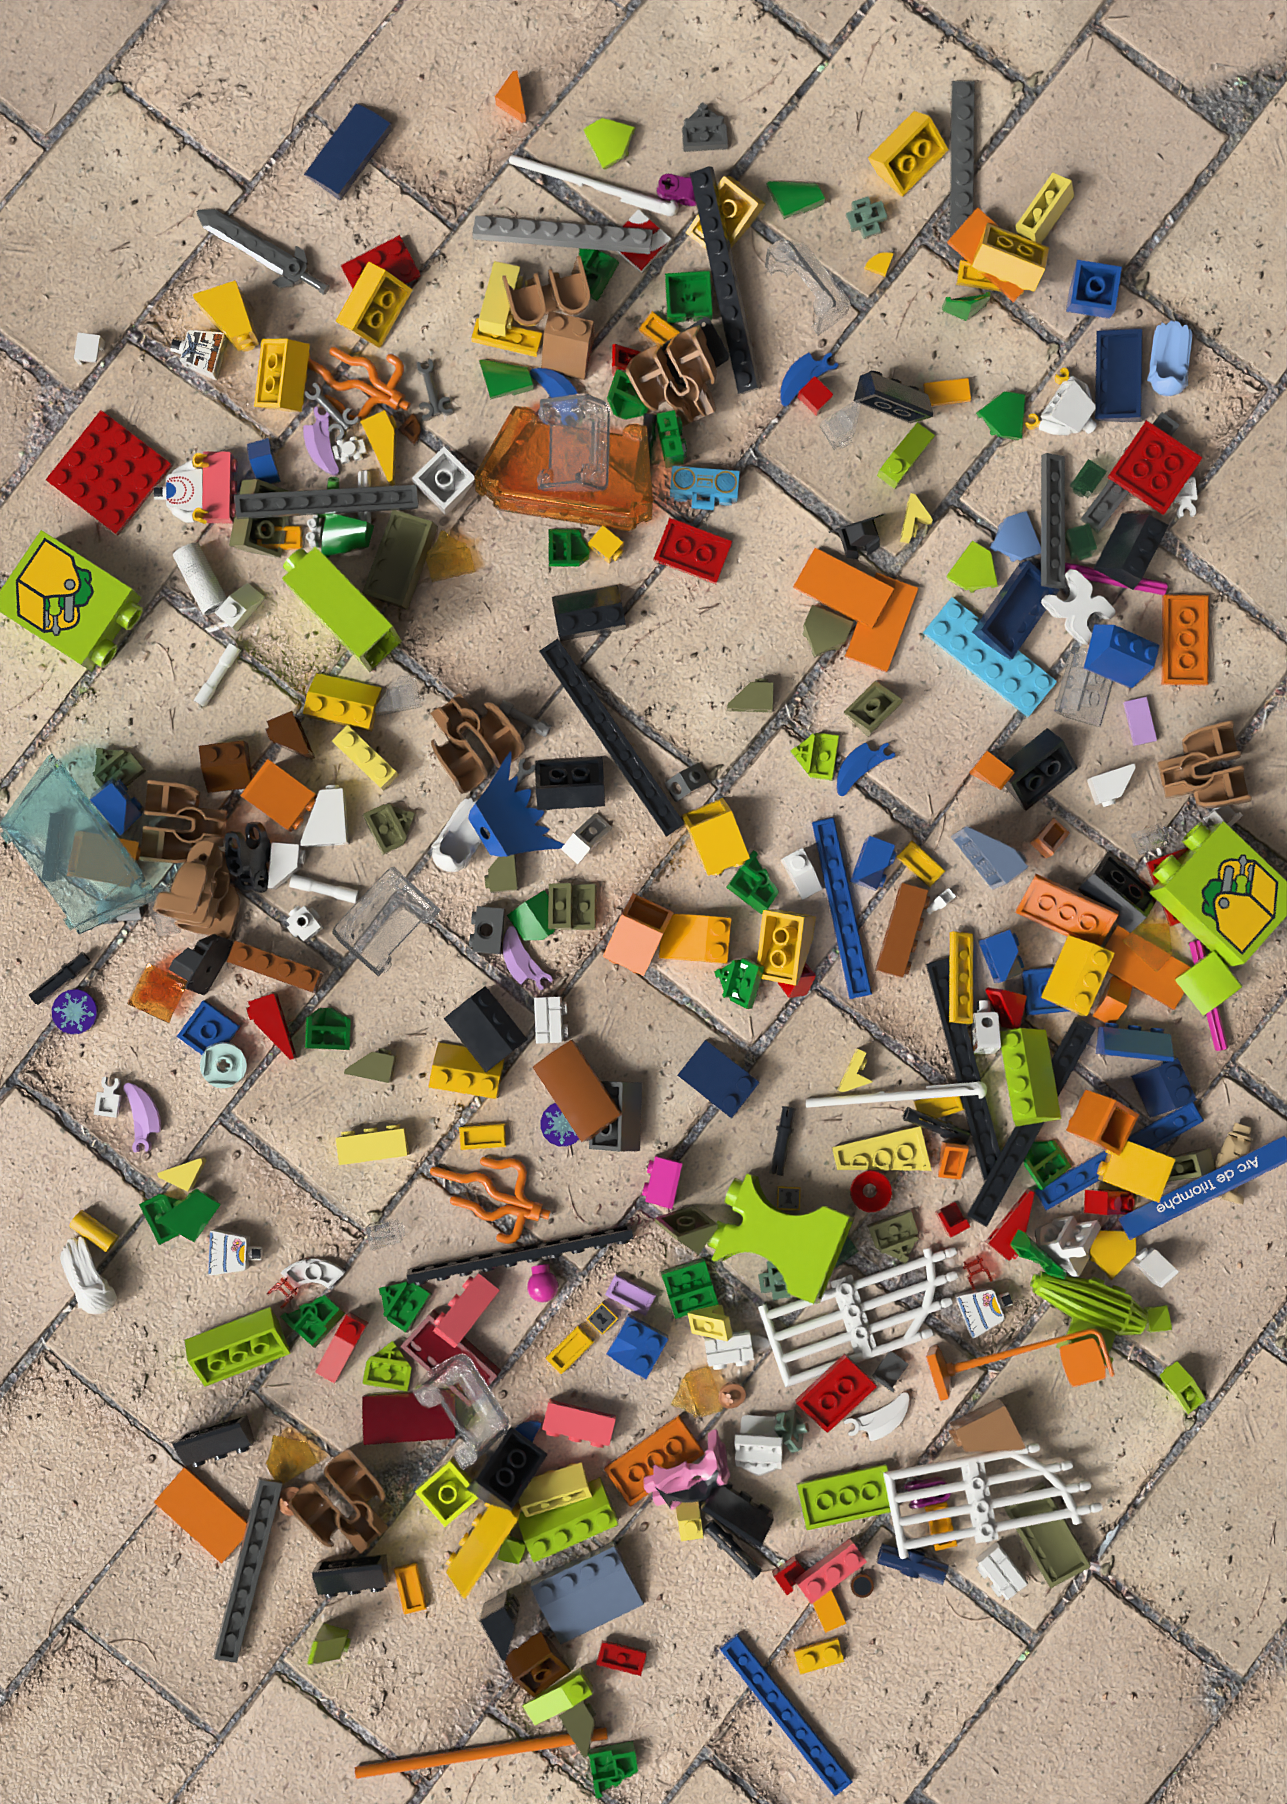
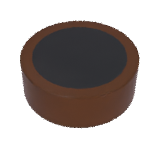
M857 1573L850 1581L853 1594L859 1598H866L873 1592V1581L866 1573Z

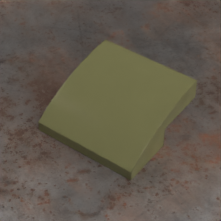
M572 883L549 884L548 928L556 930H596L597 886L595 884L573 885Z

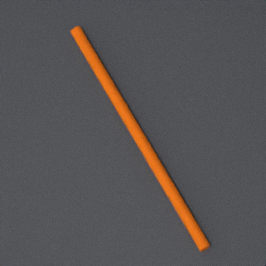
M606 1727L594 1729L592 1742L608 1739ZM569 1733L356 1766L355 1777L356 1779L575 1745Z

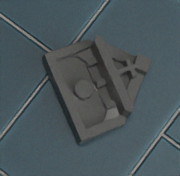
M704 102L698 106L696 112L684 120V126L682 127L683 152L728 149L726 124H724V117L717 116L708 109V105Z

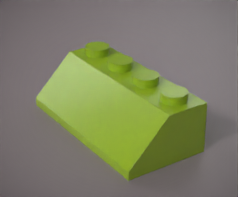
M1020 1028L1000 1032L1001 1051L1015 1126L1062 1119L1046 1030Z
M271 1307L184 1340L187 1361L204 1387L290 1354L279 1320Z
M600 1477L589 1482L592 1495L590 1498L529 1517H525L523 1512L519 1514L518 1523L533 1563L618 1525L619 1519Z

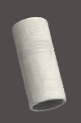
M199 543L187 544L173 553V557L185 581H187L186 583L202 614H213L225 602L227 597H225L226 595H224L225 593H223L224 591H222L223 589H221L222 587H220L211 566H209L210 564H208Z

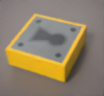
M777 1186V1209L800 1210L801 1187Z
M603 1302L586 1318L601 1335L618 1319Z

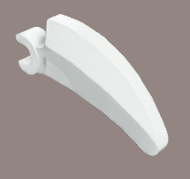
M901 1393L888 1405L872 1413L855 1419H845L844 1424L854 1423L855 1425L854 1430L849 1431L848 1435L854 1436L858 1431L865 1430L868 1432L869 1440L874 1441L891 1433L898 1427L907 1412L909 1405L908 1393Z

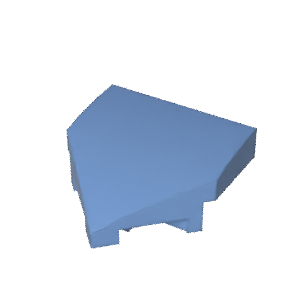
M1027 511L1005 518L998 525L997 535L990 546L991 550L1005 554L1012 562L1017 559L1021 561L1041 554V547Z

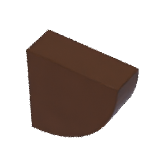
M413 413L398 428V431L414 446L419 441L421 427L416 415Z

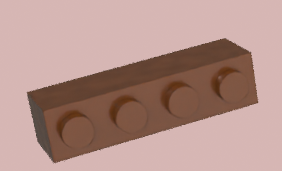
M905 883L899 885L875 971L898 978H903L904 974H909L912 962L908 960L910 953H914L917 947L918 940L915 939L916 932L921 931L924 918H921L923 909L927 910L930 902V896H927L929 890Z
M234 941L227 960L231 964L312 993H317L324 974L323 971L240 941Z

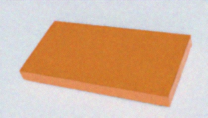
M978 207L947 242L971 265L986 224L989 223L999 227ZM981 273L1012 302L1024 291L1014 283L1003 282L996 276Z
M814 548L793 586L794 589L871 629L874 628L894 592L893 587L817 548Z
M876 572L874 578L893 587L894 592L873 629L857 622L845 657L887 673L918 588Z
M1163 595L1162 685L1207 686L1209 595Z
M1038 874L1034 875L1015 912L1060 934L1069 935L1098 946L1102 945L1119 915V911Z
M1116 925L1104 946V949L1115 953L1107 972L1168 1008L1175 1010L1184 994V991L1175 979L1191 967Z
M677 1415L605 1466L604 1470L631 1507L649 1494L644 1489V1477L654 1475L655 1465L668 1470L684 1462L693 1463L703 1456L705 1452L681 1417Z
M187 1466L179 1472L154 1501L160 1509L221 1564L243 1540L247 1521Z

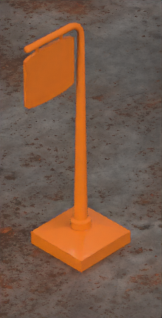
M1087 1329L955 1364L946 1362L938 1345L929 1347L926 1355L940 1401L949 1399L952 1391L951 1377L955 1376L957 1372L1091 1333L1097 1335L1100 1346L1097 1345L1094 1338L1060 1346L1061 1361L1071 1386L1076 1387L1105 1379V1368L1109 1369L1111 1376L1115 1375L1104 1338L1095 1329ZM1099 1348H1102L1107 1366H1104L1103 1358Z

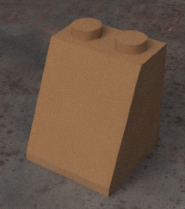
M549 311L543 338L541 368L556 371L564 376L585 380L595 338L594 321Z
M999 1399L949 1423L952 1428L949 1430V1434L957 1447L961 1446L965 1452L1010 1451L1026 1448L1006 1406Z

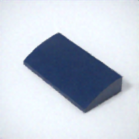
M356 103L306 170L304 176L341 201L391 133V123Z
M1142 329L1096 331L1095 420L1141 422Z
M1030 561L1021 562L972 633L1008 659H1013L1046 611L1041 600L1045 595L1056 596L1060 589L1041 586V571Z

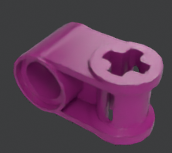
M670 173L663 174L660 177L656 189L660 199L665 201L673 199L685 206L697 205L691 177H682ZM665 184L670 185L669 190L665 189Z
M942 1477L911 1481L904 1484V1487L908 1491L948 1483ZM951 1493L911 1500L909 1508L917 1509L944 1502L950 1497Z

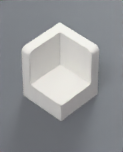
M78 332L74 360L79 365H84V361L96 363L99 350L104 351L105 341L100 335Z
M1228 805L1214 808L1203 819L1209 826L1224 821L1231 827L1243 815L1241 812L1235 813Z

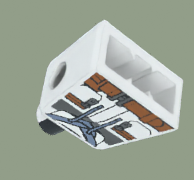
M188 330L185 341L173 338L171 352L181 354L180 361L183 366L217 380L228 339L221 332Z
M989 1000L977 1001V1013L973 1014V1023L971 1024V1040L974 1055L995 1054L1001 1048L998 1012H991ZM982 1022L986 1023L988 1028L984 1027Z

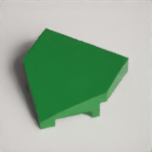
M1004 391L993 397L988 404L976 412L979 419L982 418L989 427L991 436L997 435L998 437L1017 441L1022 439L1025 395Z
M742 958L740 960H733L731 964L714 971L716 978L720 979L723 987V998H729L730 1001L745 1009L753 1008L765 966L747 958Z
M158 1194L139 1204L158 1245L179 1236L178 1233L155 1219L157 1214L161 1213L163 1215L174 1208L173 1204L178 1201V1199Z
M408 1282L379 1288L383 1302L384 1317H387L390 1323L405 1333L410 1331L432 1296V1293L420 1285L408 1284Z

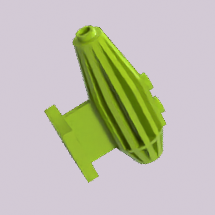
M1040 1271L1038 1274H1034L1031 1279L1030 1287H1033V1293L1072 1318L1067 1334L1087 1329L1098 1330L1104 1338L1108 1354L1116 1335H1140L1148 1321V1313L1132 1299V1296L1125 1294L1126 1289L1113 1285L1112 1288L1105 1286V1281L1092 1276L1090 1280L1067 1276L1065 1279H1061ZM1091 1333L1059 1342L1056 1348L1060 1349V1346L1089 1338H1094L1097 1345L1100 1346V1341L1097 1335ZM1099 1348L1103 1358L1104 1366H1107L1102 1348Z

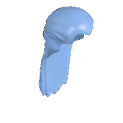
M1170 321L1167 325L1161 323V325L1157 326L1154 333L1150 373L1147 381L1151 382L1154 391L1162 396L1177 395L1188 386L1192 331L1187 325L1182 327L1177 321Z

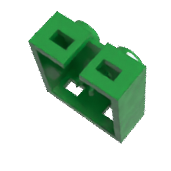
M710 271L665 273L667 322H686V318H693L694 322L699 321L703 317L710 318L712 321Z
M675 410L657 413V429L665 468L683 465L684 458L687 457L685 438H680L683 430L681 417H676ZM669 431L670 435H665L664 432Z

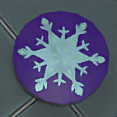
M79 989L67 990L61 993L54 1000L52 1006V1019L55 1025L62 1032L68 1034H82L88 1031L96 1023L98 1017L96 1001L88 992Z
M551 1104L543 1112L540 1119V1129L544 1138L558 1147L570 1146L576 1143L579 1138L557 1104Z

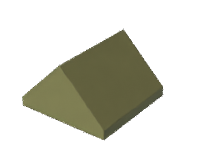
M874 681L844 711V714L869 737L901 705L903 700Z
M695 1205L654 1218L655 1223L678 1242L698 1255L718 1228V1224Z

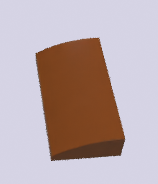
M574 1040L566 1042L533 1066L536 1074L581 1142L590 1141L623 1115Z

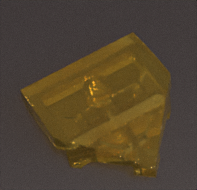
M442 530L431 550L427 552L426 562L432 583L475 572L470 548L467 547V544L456 540Z
M1169 923L1139 924L1123 940L1127 946L1156 972L1172 956Z
M708 1365L686 1373L671 1403L674 1407H679L693 1414L695 1418L711 1415L724 1409L719 1402V1393Z
M273 1435L266 1464L273 1479L282 1481V1485L319 1463L308 1442Z

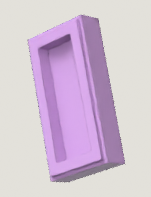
M1147 697L1124 702L1123 705L1133 746L1157 741Z
M615 1274L605 1293L606 1296L645 1316L656 1297V1294Z

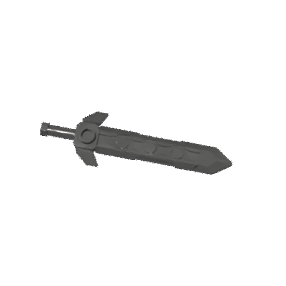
M216 209L197 210L196 213L204 229L281 275L272 281L274 285L279 288L294 287V284L298 285L304 281L323 295L328 292L330 285L319 281L307 273L308 261L304 250L300 247L295 246L296 258H293L292 255L250 232Z

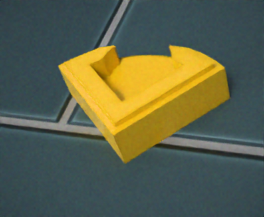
M884 252L874 255L868 260L864 269L885 277L893 253Z

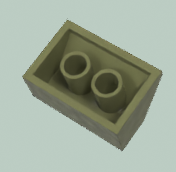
M259 479L242 480L240 494L291 492ZM235 513L229 546L249 553L281 558L282 549L280 544H284L286 531H283V529L282 531H274V526H282L284 528L288 525L289 516L236 519ZM261 527H265L266 531L261 532ZM257 539H262V544H279V547L277 549L264 548L257 545Z

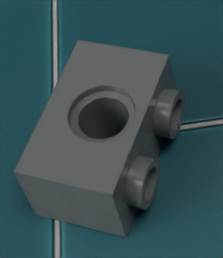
M477 906L476 911H472L471 924L475 925L474 934L470 933L469 947H473L472 952L501 955L505 909ZM485 924H490L493 928L492 934L488 937H484L481 934V927Z

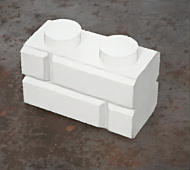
M562 997L534 998L536 1044L564 1042V1038H568V1024H563V1015H567V1001H562Z
M750 1331L732 1332L733 1337L729 1341L705 1336L708 1367L713 1366V1369L717 1370L727 1368L729 1363L736 1362V1366L750 1364L749 1360H754Z
M997 1542L976 1557V1561L979 1564L976 1569L984 1579L987 1577L991 1579L993 1584L990 1587L998 1597L1003 1595L1006 1600H1009L1028 1585L1025 1577Z

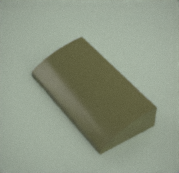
M392 510L362 593L382 602L408 610L438 526L433 521Z
M1041 1482L1024 1493L1046 1489L1047 1487L1044 1482ZM1053 1497L1004 1506L1010 1520L1060 1510ZM1066 1519L1016 1528L1050 1589L1091 1567L1088 1557Z

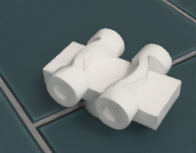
M358 436L351 437L350 441L347 442L344 439L338 440L337 445L332 446L335 459H341L342 464L349 463V457L354 456L355 461L362 460V454L367 453L364 440H359Z
M313 515V519L307 521L311 532L306 534V539L309 541L312 549L314 547L319 549L318 540L322 539L323 528L319 526V517Z

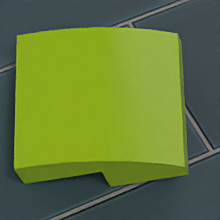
M1215 950L1198 960L1194 966L1175 979L1203 1016L1243 986Z

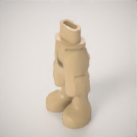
M1234 1123L1232 1132H1228L1221 1151L1216 1156L1214 1162L1216 1170L1249 1154L1251 1142L1249 1141H1252V1138H1249L1252 1130L1251 1127ZM1238 1187L1217 1197L1243 1205L1245 1200L1243 1195L1238 1192Z

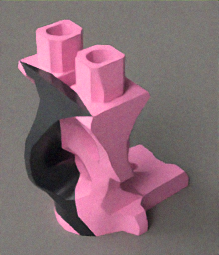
M717 1429L708 1433V1450L705 1451V1457L699 1464L684 1462L668 1470L655 1465L654 1475L644 1477V1489L647 1493L652 1492V1498L656 1506L667 1504L671 1510H674L682 1502L691 1503L705 1500L714 1488L727 1484L728 1478H731L727 1465L726 1445L721 1442ZM694 1476H701L699 1479H692Z

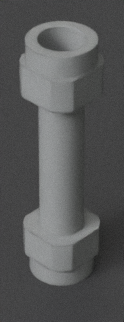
M503 700L499 707L507 718L509 716L535 729V732L543 737L548 735L552 725L543 720L539 722L515 709L513 704Z

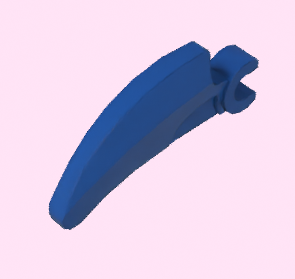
M807 353L791 365L785 374L780 389V400L783 406H788L798 392L814 376L819 377L825 372L834 371L837 368L838 363L834 365L827 364V359L832 356V353H827L820 361H815L811 353Z
M544 368L531 369V378L537 381L549 394L562 417L563 426L566 429L569 428L566 423L569 417L574 418L576 423H578L579 418L576 413L572 412V406L581 401L571 382L553 370Z
M863 743L845 758L837 776L836 787L839 796H845L851 786L867 771L884 760L894 758L895 753L887 756L883 752L884 748L889 746L888 743L882 744L877 751H871L867 743Z

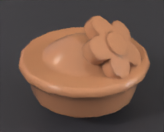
M735 1382L726 1383L720 1389L719 1402L725 1408H736L745 1400L746 1391L740 1384Z
M288 1486L280 1492L277 1505L283 1514L294 1516L288 1504L299 1488Z

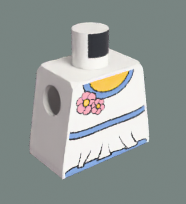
M219 1229L210 1231L208 1275L244 1271L249 1269V1260H262L263 1248L250 1246V1236Z
M991 1287L954 1294L972 1338L981 1335L1004 1321L1005 1318L1001 1309L1013 1305L1008 1292L996 1296Z

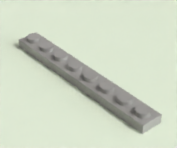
M475 216L472 236L475 240L650 254L653 232L652 230Z

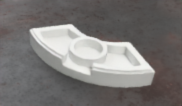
M312 1258L291 1264L281 1274L296 1289L303 1284L311 1282L322 1284L329 1289L346 1271L333 1262Z

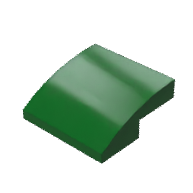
M704 1258L661 1271L675 1319L687 1316L693 1310L719 1305Z

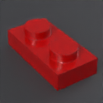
M602 1640L596 1665L641 1676L647 1651Z

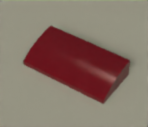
M433 1309L400 1347L469 1408L499 1375L501 1369L465 1337L454 1348L433 1331L437 1326L434 1321L440 1314Z
M449 1390L362 1396L363 1445L456 1439L454 1395Z

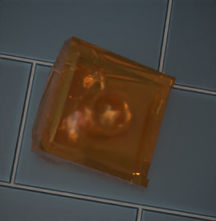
M147 962L130 994L127 1004L170 1023L188 981Z

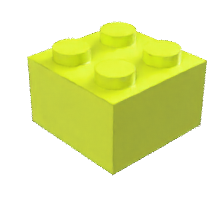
M453 1456L417 1486L415 1493L444 1527L478 1499L477 1496L466 1489L472 1479Z

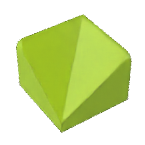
M1167 1305L1144 1307V1311L1148 1313L1146 1324L1148 1332L1172 1330Z
M507 1535L501 1545L497 1559L519 1565L526 1548L525 1542Z

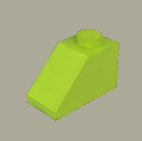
M1177 1361L1173 1365L1167 1366L1159 1375L1165 1386L1188 1415L1206 1401L1194 1379Z

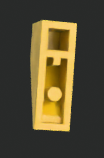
M384 410L360 422L390 486H394L397 438L394 429L398 427L393 416H387Z

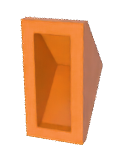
M515 70L512 71L495 95V101L498 107L523 123L526 122L518 71Z
M986 751L969 773L1002 790L1015 772L990 752Z
M1053 817L1030 844L1045 858H1048L1057 851L1070 832Z
M1111 976L1092 1017L1104 1023L1115 1024L1128 1006L1133 986Z
M949 1142L941 1143L938 1177L961 1180L969 1150L968 1145Z

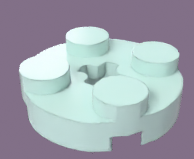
M218 1042L208 1046L200 1059L201 1074L210 1085L216 1088L232 1087L243 1078L246 1072L245 1056L239 1047L229 1042ZM222 1059H226V1063H230L229 1067H225V1071H220V1067L217 1066V1063L221 1062Z

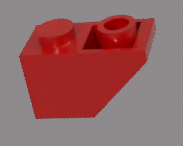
M1101 1189L1085 1190L1084 1213L1122 1215L1133 1211L1135 1200L1134 1193Z

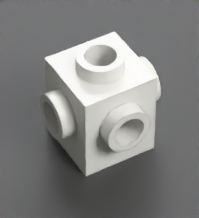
M297 906L289 913L290 917L286 920L290 924L287 928L295 938L299 936L304 942L309 941L324 928L318 921L321 917L313 907L308 909L306 906L302 908ZM306 919V924L302 926V920Z

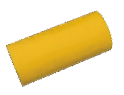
M82 1209L76 1214L69 1227L106 1253L119 1238V1235Z

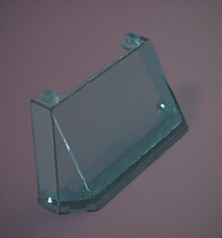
M52 753L48 755L1 820L0 827L2 832L0 835L7 845L12 843L56 901L66 916L63 921L69 930L75 929L78 934H82L149 902L155 901L157 895L149 882L144 884L146 880L138 864L61 761L56 759Z

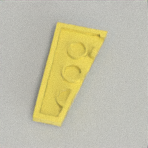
M920 1126L831 1147L837 1170L932 1171Z

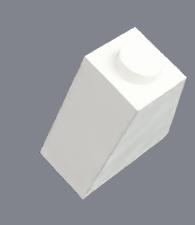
M328 785L326 790L319 791L301 839V846L304 848L349 844L346 792L343 788H339V785Z

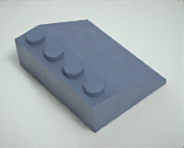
M968 826L951 836L992 890L1006 885L1028 868L1026 865L1027 859L1021 851L1018 850L1016 852L1014 848Z
M615 1540L533 1579L530 1586L541 1611L560 1644L568 1642L644 1605Z

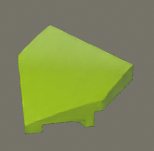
M601 118L583 129L603 169H608L622 160L624 156H628V148L631 137L634 135L635 127Z
M971 541L946 576L947 580L964 590H969L970 593H974L975 590L982 588L999 587L991 552L974 541Z
M811 734L809 738L790 750L810 778L833 781L840 738L838 735Z
M393 1341L366 1361L363 1385L408 1392L412 1368Z

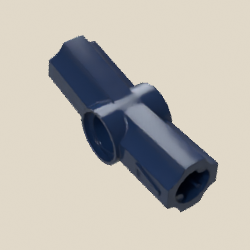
M884 1543L881 1544L877 1555V1564L899 1570L900 1573L918 1579L921 1577L931 1582L944 1584L949 1567L948 1564L928 1558L925 1554L913 1549H908L909 1557L900 1558L897 1547Z

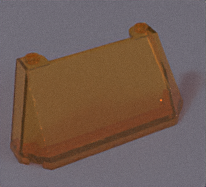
M514 406L474 475L475 492L481 497L487 496L493 501L492 506L498 511L599 527L603 525L606 528L631 531L637 527V524L643 521L648 522L653 518V493L647 426L628 424L624 427L623 434L538 422V416L534 410L529 407Z

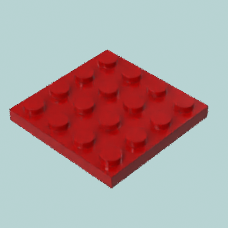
M100 410L45 480L118 536L153 492L154 486L161 482L173 465Z

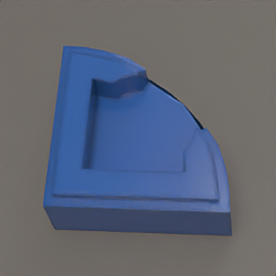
M530 1420L517 1425L514 1429L533 1442L542 1422Z

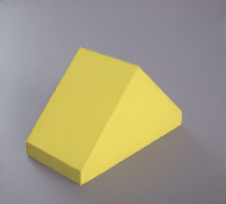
M199 1158L157 1173L158 1177L187 1192L191 1191L206 1163V1158Z

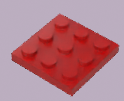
M1146 420L1107 478L1164 515L1202 460V457Z

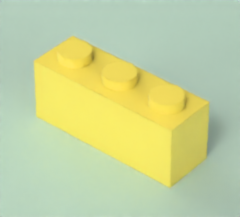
M1052 172L1016 224L1017 235L1041 244L1074 197L1072 181Z
M494 261L479 317V331L505 337L507 328H512L514 317L511 315L502 276L506 275L507 282L513 290L522 288L524 277L520 276L519 266Z
M348 725L332 740L383 791L399 775Z
M400 1124L386 1126L387 1130L378 1131L377 1127L364 1129L363 1134L355 1135V1130L341 1132V1137L336 1138L339 1165L408 1156L409 1147L406 1128H400Z
M582 1462L578 1464L572 1463L558 1470H549L542 1475L533 1477L519 1498L525 1517L592 1497L587 1474Z

